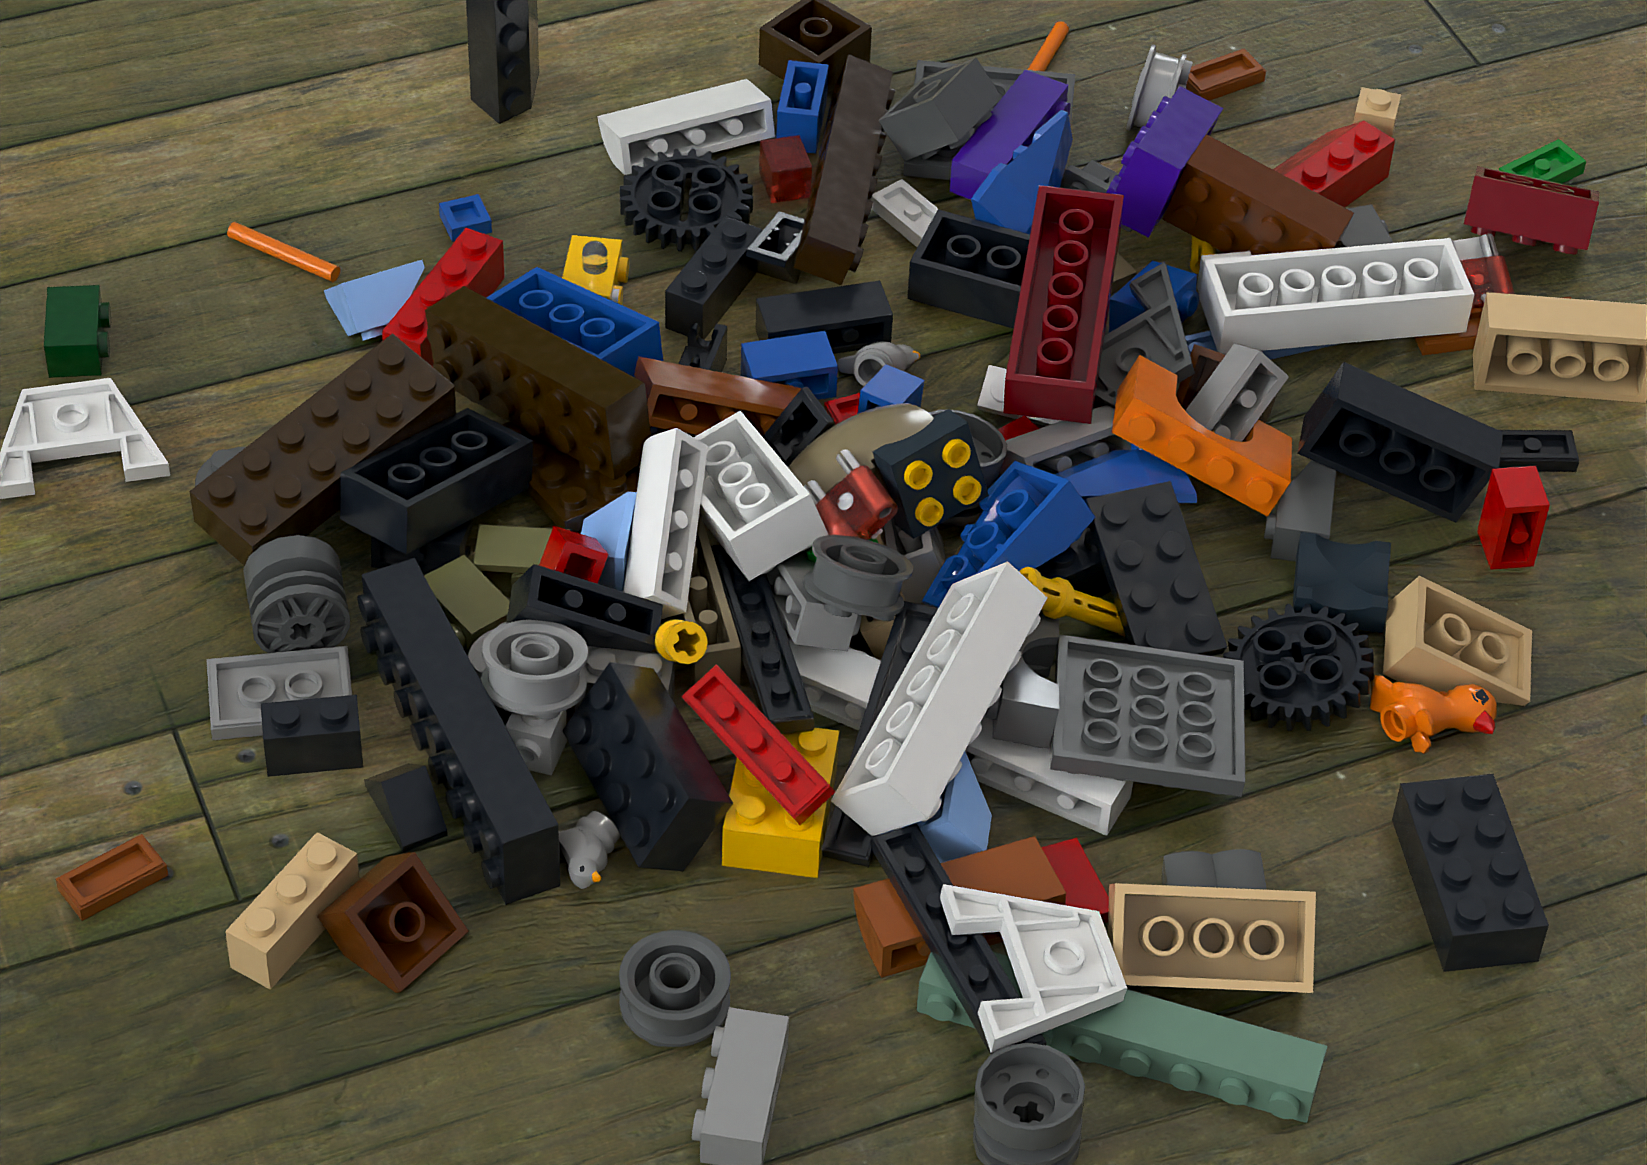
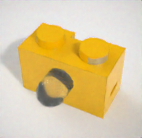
M572 235L562 278L622 305L623 286L619 285L620 282L627 283L629 275V258L622 257V240Z

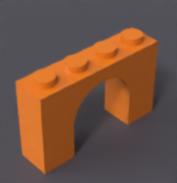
M1139 355L1117 390L1112 433L1268 517L1291 482L1292 437L1259 419L1242 442L1227 439L1210 431L1194 420L1179 404L1176 397L1178 375Z

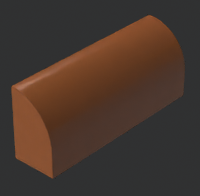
M638 356L634 373L635 378L645 383L650 426L669 430L678 428L685 433L699 435L741 411L760 435L763 436L802 389Z
M1035 836L940 863L952 884L957 887L1065 905L1067 893ZM889 878L853 888L854 905L859 928L880 977L883 978L926 965L931 951ZM1000 932L982 933L989 946L1003 942Z

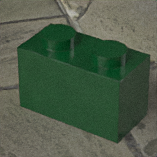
M100 285L47 287L44 352L49 378L102 375V358L110 357L108 331L104 332V328H111L110 302H102Z

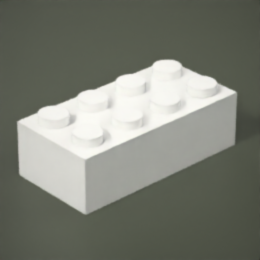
M741 411L693 437L708 446L699 514L702 515L704 524L748 581L771 571L776 565L798 552L809 549L817 538L829 535L810 493Z

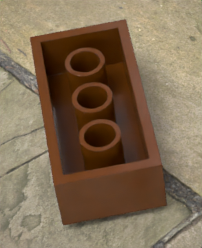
M1206 134L1187 162L1162 220L1209 243L1224 253L1250 251L1251 255L1337 248L1354 212Z

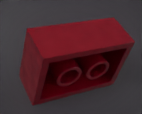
M1477 166L1464 225L1472 226L1470 232L1474 234H1492L1493 237H1495L1496 231L1512 234V241L1516 243L1536 246L1537 240L1553 243V250L1576 255L1578 249L1588 250L1599 205V191Z

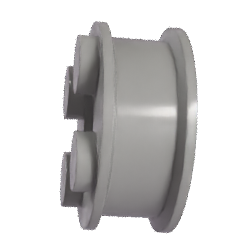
M1151 45L1135 90L1126 130L1130 131L1133 126L1140 128L1143 125L1145 126L1152 112L1157 110L1164 96L1172 98L1180 86L1186 88L1193 63L1186 60L1187 54H1182L1180 58H1175L1156 52V45Z
M520 620L494 629L484 639L482 657L487 667L482 673L481 682L494 706L513 713L534 715L537 718L548 720L556 718L561 711L571 708L583 698L587 682L585 674L581 669L588 659V647L582 636L573 629L555 622Z

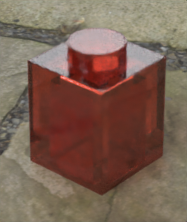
M800 135L760 141L759 173L771 204L809 198L811 193L812 165Z

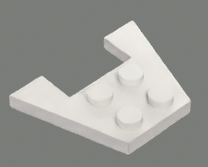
M111 378L22 389L0 451V499L35 495L32 463L121 451L126 482L170 476L169 463Z
M943 884L940 900L952 935L1000 932L1023 997L981 1001L978 1015L991 1053L1123 1001L1127 986L1099 911Z

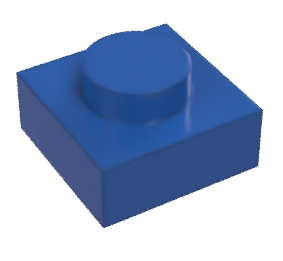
M479 194L439 203L440 218L452 242L459 237L465 228L483 234L492 233V221Z

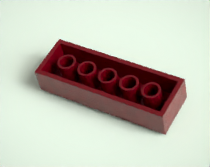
M1039 185L1005 376L1004 414L1091 424L1120 240L1124 195Z

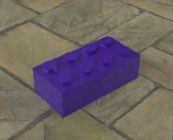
M1181 86L1172 98L1163 97L1157 110L1152 112L1146 125H1143L1135 141H1131L1121 160L1123 167L1118 176L1115 175L1106 192L1124 195L1123 225L1149 238L1164 216L1187 162L1205 135H1211L1223 110L1222 107Z

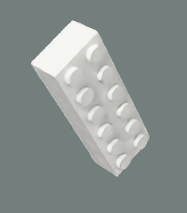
M1451 238L1204 259L1199 299L1217 351L1222 354H1227L1234 343L1264 351L1463 333L1467 330L1474 298V292Z
M1009 562L951 585L831 799L836 806L871 836L891 830L895 831L919 821H928L936 814L942 803L940 796L943 790L962 767L960 759L963 753L982 730L980 722L987 709L1001 695L1002 688L1000 685L1007 672L1020 660L1021 652L1019 650L1024 640L1038 626L1041 620L1039 613L1048 597Z

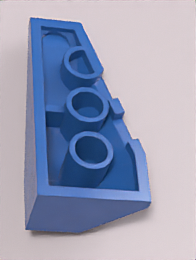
M1060 110L1035 132L1032 144L1029 147L1020 145L1013 151V161L1008 165L999 163L992 169L971 198L975 220L1027 234L1031 233L1039 185L1058 188L1061 185L1073 140L1068 112Z
M1132 443L1131 450H1114L1054 474L1070 480L1084 501L1086 498L1171 481L1178 503H1197V493L1186 472Z
M1014 461L987 490L989 496L979 502L983 510L975 525L967 524L960 535L964 541L957 555H953L945 560L922 602L926 606L939 608L953 583L1005 562H1009L1018 571L1025 567L1035 569L1062 553L1072 543L1077 541L1086 527L1096 517L1070 480Z

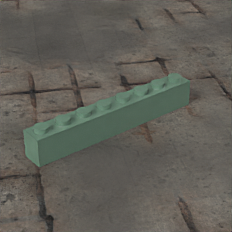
M993 952L1020 998H1023L1009 956ZM930 953L919 981L917 1012L927 1014L939 1021H951L975 1028L936 959ZM1126 990L1122 1002L1042 1033L1047 1046L1064 1054L1074 1056L1080 1061L1087 1063L1095 1062L1123 1070L1132 1076H1144L1172 1084L1174 1087L1184 1091H1196L1220 1098L1233 1105H1245L1272 1113L1282 1119H1294L1307 1123L1327 1050V1046L1131 990Z

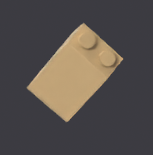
M1418 576L1388 603L1383 675L1398 682L1420 684L1438 693L1440 691L1448 692L1460 685L1475 684L1488 690L1498 703L1525 706L1530 702L1532 630L1421 576Z

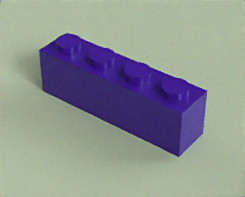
M1025 69L991 111L992 116L977 128L953 158L950 192L971 200L992 169L999 163L1008 165L1013 161V151L1020 145L1029 147L1032 144L1035 132L1060 110L1068 112L1069 115L1071 104L1067 102L1068 85Z

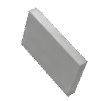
M347 646L207 659L212 740L263 736L261 703L352 695Z

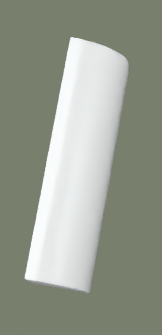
M748 79L597 116L607 153L613 164L624 175L632 174L633 165L643 167V158L645 157L655 162L658 161V152L664 153L667 157H673L674 149H678L682 156H687L691 149H695L696 155L702 156L708 151L714 153L775 137L771 99Z
M678 428L653 435L644 442L623 592L663 604L661 619L686 613L708 451L706 444Z

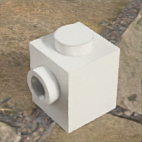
M566 710L561 711L556 718L548 720L537 718L534 715L512 712L506 728L528 769L552 776L567 742L562 732L567 724Z

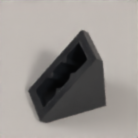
M778 212L747 248L746 257L758 273L797 285L801 270L794 268L804 219Z
M807 386L797 393L762 437L785 465L789 467L794 459L811 442L835 426V424Z
M408 763L364 779L366 789L403 853L448 836L447 827L426 765Z

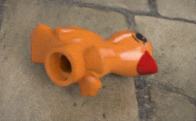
M1375 675L1373 681H1371L1370 709L1381 713V724L1388 737L1397 742L1407 738L1411 739L1415 752L1427 753L1431 746L1429 738L1444 729L1455 728L1462 732H1481L1484 734H1493L1495 730L1496 700L1488 690L1479 685L1465 684L1456 686L1448 692L1440 691L1438 693L1420 684L1392 683L1384 676Z

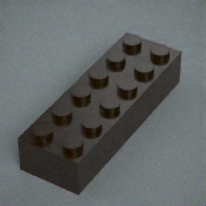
M465 286L425 309L428 326L427 337L431 344L434 362L433 368L455 385L456 392L614 481L641 464L644 442L651 437L644 382Z
M392 333L190 490L194 522L244 566L249 556L265 543L280 537L309 535L340 510L341 472L456 414L455 385Z

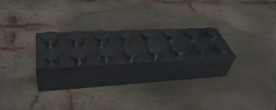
M415 558L362 574L363 594L358 595L357 600L362 617L366 622L365 626L360 627L365 649L368 653H376L380 677L385 686L392 684L395 690L393 693L394 701L402 718L409 717L412 723L410 726L411 734L419 751L426 750L429 756V770L435 784L443 783L447 790L445 797L449 811L454 819L461 817L465 825L463 826L464 837L472 854L479 852L483 860L481 867L487 885L490 889L497 887L506 905L559 887L558 823Z

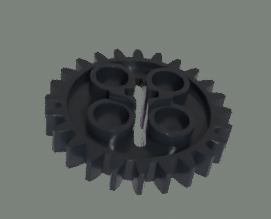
M674 149L673 157H667L664 153L658 152V161L655 162L645 157L643 158V167L633 165L632 175H624V185L620 186V214L624 215L626 226L633 225V234L635 236L646 233V243L648 244L659 239L661 240L662 249L668 247L670 243H676L679 252L684 249L685 244H691L692 248L697 251L700 248V243L706 241L725 216L749 224L750 213H753V186L748 184L747 174H739L738 164L726 167L727 157L725 156L714 161L711 160V151L706 152L702 157L696 155L695 149H691L687 156H682L678 149ZM687 178H692L688 218L686 221H681L685 181Z
M1286 604L1285 614L1278 615L1275 610L1269 608L1268 619L1265 621L1253 615L1251 617L1252 629L1239 626L1237 628L1238 639L1229 638V652L1223 653V658L1244 661V710L1250 708L1251 720L1253 721L1266 715L1269 728H1273L1279 720L1286 722L1287 731H1292L1296 722H1302L1305 729L1311 731L1313 720L1317 719L1328 727L1330 726L1331 714L1334 713L1338 717L1345 719L1347 718L1346 705L1354 708L1361 706L1360 695L1370 694V681L1374 679V651L1372 648H1369L1368 635H1359V624L1357 622L1346 626L1344 613H1340L1332 619L1329 618V610L1326 606L1318 614L1311 613L1310 604H1305L1302 611L1295 613L1291 604Z

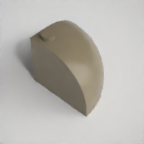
M908 403L885 405L861 412L838 423L817 437L794 459L788 468L803 486H809L807 482L815 480L837 507L840 501L838 499L843 493L852 494L857 502V508L854 511L841 509L840 511L848 522L873 512L850 483L849 476L836 460L838 454L842 455L840 451L849 450L861 467L868 471L891 502L886 483L876 465L872 451L885 444L894 443L916 434L932 422L934 418L924 409ZM877 519L885 535L883 519Z

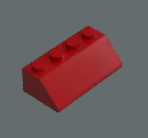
M1363 120L1325 133L1273 170L1345 208L1389 176L1395 139Z

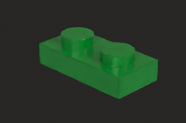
M1557 139L1500 167L1499 171L1563 184L1584 173L1586 160L1560 139Z

